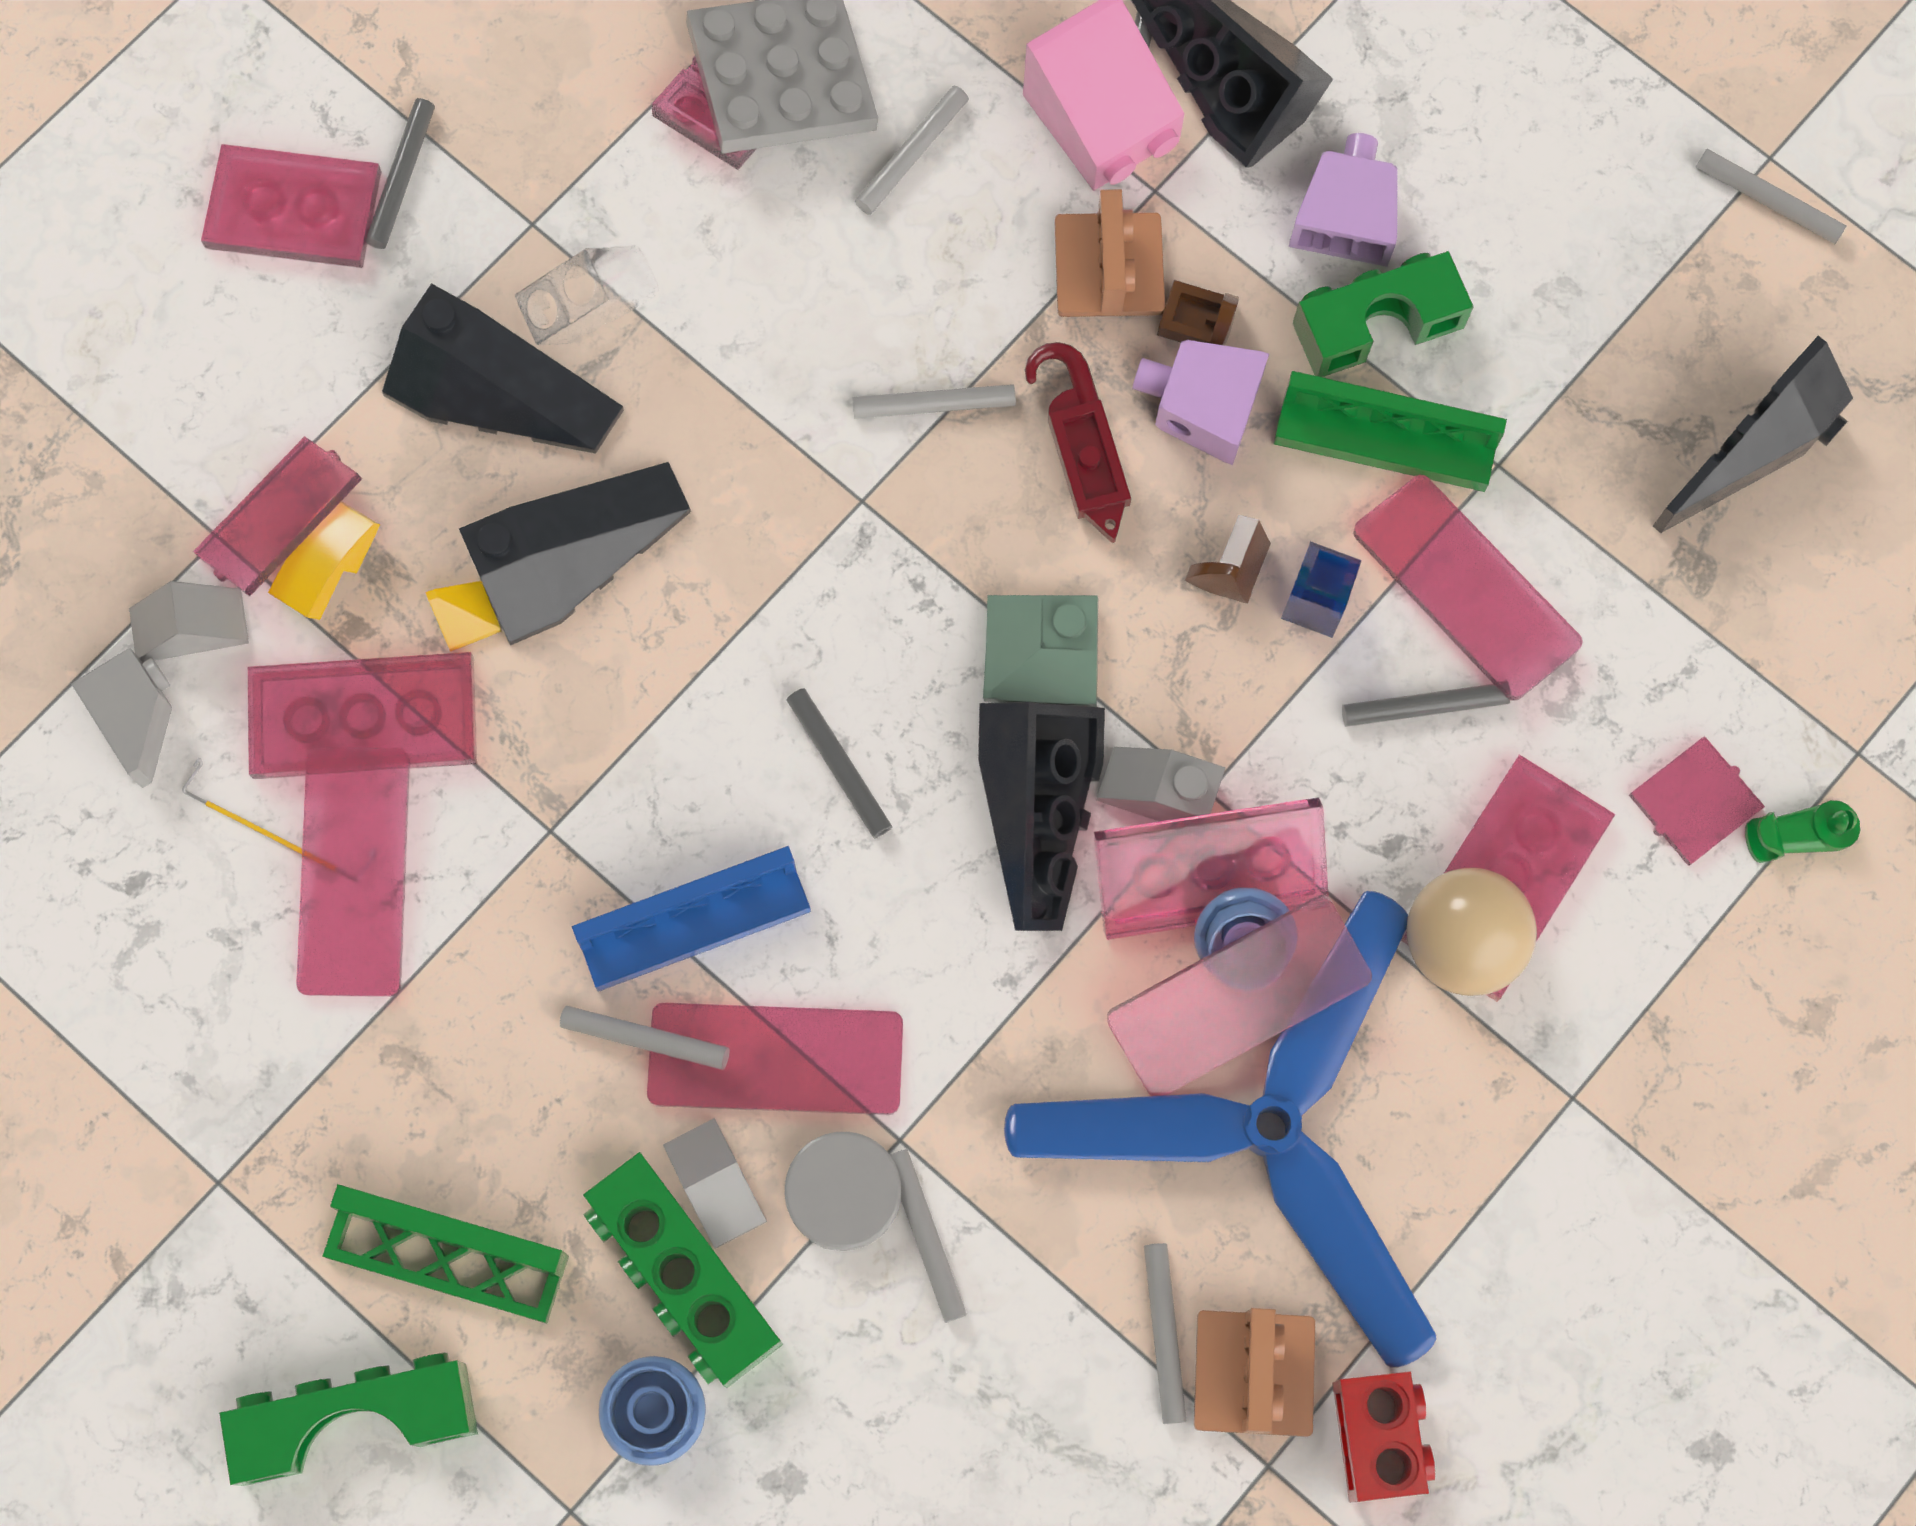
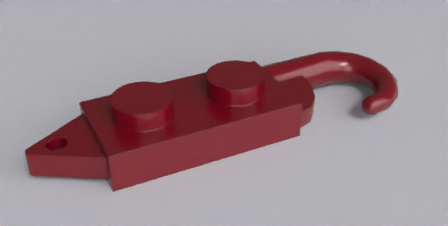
M1061 342L1046 343L1036 348L1028 357L1024 369L1026 381L1029 384L1036 382L1037 369L1046 360L1056 359L1066 365L1073 388L1063 391L1053 399L1048 409V423L1077 519L1085 518L1111 543H1115L1124 508L1130 506L1132 498L1102 401L1099 400L1089 365L1082 353L1069 344ZM1112 524L1114 528L1107 529L1105 525Z

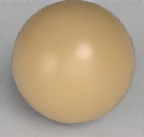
M1482 868L1456 869L1433 879L1417 895L1407 920L1408 946L1419 970L1436 986L1459 995H1486L1508 986L1524 971L1536 945V920L1526 896L1506 877Z

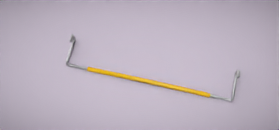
M198 758L194 763V766L198 765V767L182 788L184 794L204 803L206 806L357 883L361 882L362 877L378 854V849L375 848L370 854L372 858L357 879L285 839L186 791L187 786L203 765L201 758Z

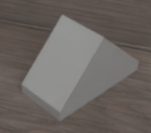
M170 581L129 608L135 654L143 663L150 658L156 661L249 643L242 592L239 588Z
M715 1118L663 1144L675 1172L715 1249L767 1222Z

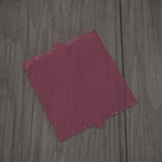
M1705 736L1629 794L1630 798L1655 826L1653 833L1656 836H1663L1688 866L1697 861L1765 807L1740 778V768L1730 766Z

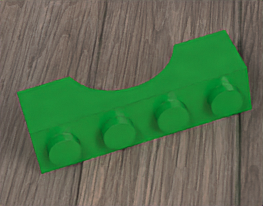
M438 1353L413 1359L414 1370L391 1375L389 1365L378 1366L354 1372L355 1383L332 1388L331 1379L327 1378L295 1385L296 1396L274 1401L272 1391L236 1398L237 1409L219 1412L230 1485L247 1486L303 1473L307 1454L319 1433L333 1421L351 1413L369 1411L384 1416L397 1426L409 1445L416 1447L477 1435L478 1430L466 1363L458 1360L450 1362L448 1353Z

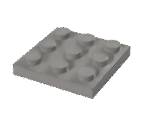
M759 0L687 11L686 24L722 154L876 131L878 115L843 0Z

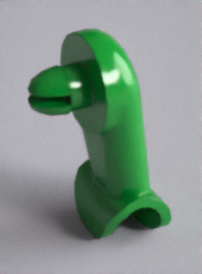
M1830 800L1821 805L1777 817L1773 811L1763 817L1751 819L1745 826V839L1751 856L1759 863L1777 860L1789 853L1836 852L1852 846L1858 840L1861 831L1860 820L1856 812L1848 804L1842 801Z

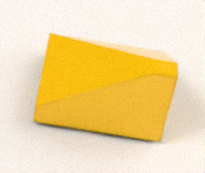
M482 581L436 588L425 592L450 652L502 632Z

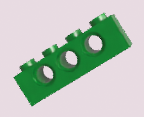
M638 1152L583 1194L592 1207L583 1214L603 1242L613 1236L626 1255L618 1260V1263L638 1290L648 1283L661 1300L659 1304L652 1308L673 1337L683 1330L696 1350L687 1357L708 1385L718 1378L722 1385L728 1388L783 1345L641 1152ZM641 1212H652L659 1218L657 1234L646 1242L632 1240L629 1235V1224L632 1218ZM677 1258L690 1260L694 1265L695 1271L691 1283L682 1289L668 1288L663 1280V1272L666 1265ZM710 1305H721L728 1310L730 1315L728 1328L717 1337L704 1336L698 1328L700 1313Z

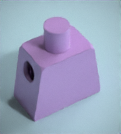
M1353 133L1347 137L1344 154L1333 151L1322 153L1296 217L1289 247L1388 267L1397 241V167L1392 163L1375 160L1378 147L1376 138L1364 133Z
M1185 340L1180 344L1173 367L1142 358L1132 389L1162 398L1155 423L1160 430L1225 463L1233 465L1264 374L1269 353Z

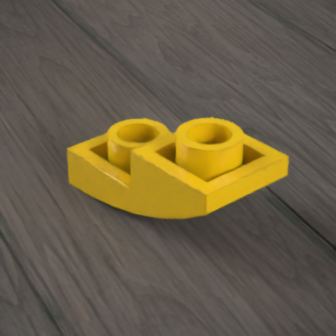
M334 499L298 540L275 577L268 593L305 617L320 620L343 571L357 574L380 524L346 503Z

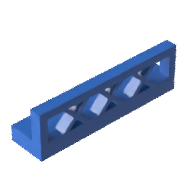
M789 846L573 925L572 929L577 943L584 954L595 988L599 992L811 912L798 877Z

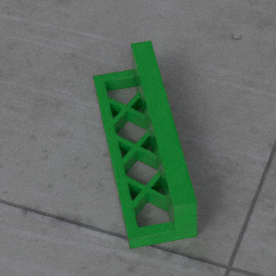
M1292 371L1284 394L1273 444L1485 492L1489 485L1496 449L1505 433L1507 419Z
M337 1184L330 1207L338 1212L322 1257L535 1321L548 1323L569 1255L564 1251ZM352 1217L372 1222L383 1244L362 1255L341 1250ZM384 1226L403 1231V1233L390 1239ZM415 1236H420L429 1240L438 1260L415 1272L404 1268L395 1247ZM439 1242L460 1249L445 1256ZM388 1252L394 1265L374 1260V1258ZM471 1252L484 1255L494 1277L474 1288L460 1285L450 1265ZM495 1259L514 1264V1266L501 1272ZM443 1268L449 1282L428 1275ZM527 1268L548 1274L538 1308L516 1302L505 1280ZM499 1285L505 1298L485 1293V1291Z

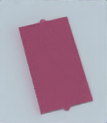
M304 436L202 541L193 553L214 569L213 574L219 581H230L250 597L354 489L362 478L357 472L341 462V458L335 450L327 452Z

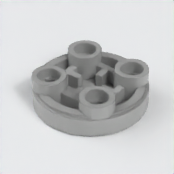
M833 1132L812 1140L795 1156L785 1180V1202L793 1223L810 1241L824 1249L854 1250L876 1241L893 1223L901 1202L900 1176L892 1157L876 1141L858 1133Z

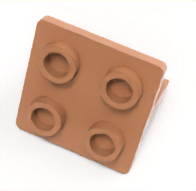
M1122 189L1100 190L1097 213L1056 215L1054 225L1057 313L1059 316H1155L1163 314L1165 309L1162 223L1159 213H1133L1132 209L1123 210Z
M1251 1308L1247 1312L1200 1311L1197 1315L1194 1428L1198 1431L1300 1437L1312 1435L1315 1319L1311 1316L1275 1314L1276 1309Z

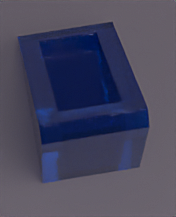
M1310 541L1281 619L1333 638L1346 609L1362 560Z

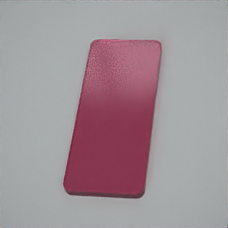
M1424 475L1415 476L1355 524L1353 530L1355 539L1509 700L1521 699L1574 656L1581 648L1583 640L1580 634L1428 477Z
M315 747L306 756L296 979L298 991L306 996L392 997L397 995L401 989L410 757L403 749Z
M1318 895L1113 1007L1107 1014V1022L1147 1092L1151 1096H1163L1364 988L1371 982L1372 972L1331 899L1325 895Z
M659 1003L653 1008L652 1028L718 1044L730 1049L729 1059L724 1070L650 1051L647 1098L654 1106L892 1115L900 1107L903 1019L897 1012Z

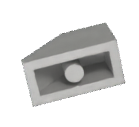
M128 648L74 681L71 685L127 774L140 787L144 788L153 781L172 711V706L162 692L170 684L152 658L143 663L133 650Z
M1114 747L1096 801L1203 835L1226 767L1170 749Z

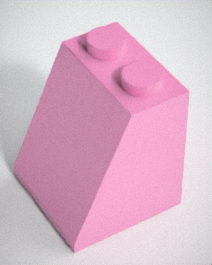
M1098 0L1026 44L1023 96L1093 191L1108 182L1111 185L1120 183L1135 170L1137 164L1152 155L1154 158L1162 157L1178 144L1185 113L1123 0Z

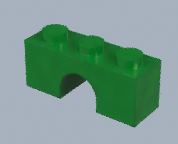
M1449 251L1431 256L1430 253H1420L1407 259L1399 268L1384 273L1378 269L1370 270L1357 276L1349 285L1334 290L1329 286H1325L1309 292L1299 301L1292 324L1314 375L1325 377L1366 363L1374 342L1366 321L1372 317L1387 315L1397 318L1407 327L1414 344L1418 345L1464 329L1474 306Z

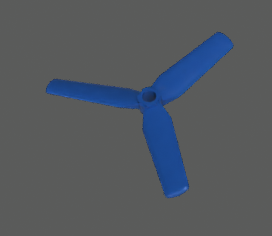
M1366 891L1362 894L1272 1047L1263 1095L1251 1105L1199 1093L1013 1104L1009 1107L1004 1122V1135L1008 1151L1016 1158L1211 1162L1250 1149L1253 1153L1263 1157L1274 1202L1385 1364L1390 1368L1408 1365L1425 1355L1433 1347L1437 1339L1435 1331L1338 1162L1301 1131L1302 1115L1332 1088L1407 929L1408 914L1392 898L1376 891ZM1273 1113L1279 1116L1285 1125L1284 1137L1277 1141L1264 1138L1256 1126L1258 1115Z

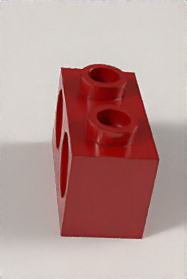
M1411 1371L1340 1379L1332 1382L1349 1503L1429 1494L1427 1481L1435 1480V1462L1430 1444L1422 1445L1418 1421L1426 1419V1402L1421 1384H1413ZM1376 1389L1390 1394L1395 1402V1414L1386 1424L1377 1422L1368 1412V1398ZM1386 1449L1396 1452L1404 1463L1403 1476L1394 1485L1384 1482L1376 1470L1377 1458Z

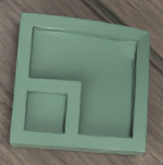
M987 595L984 702H1035L1097 707L1098 595Z

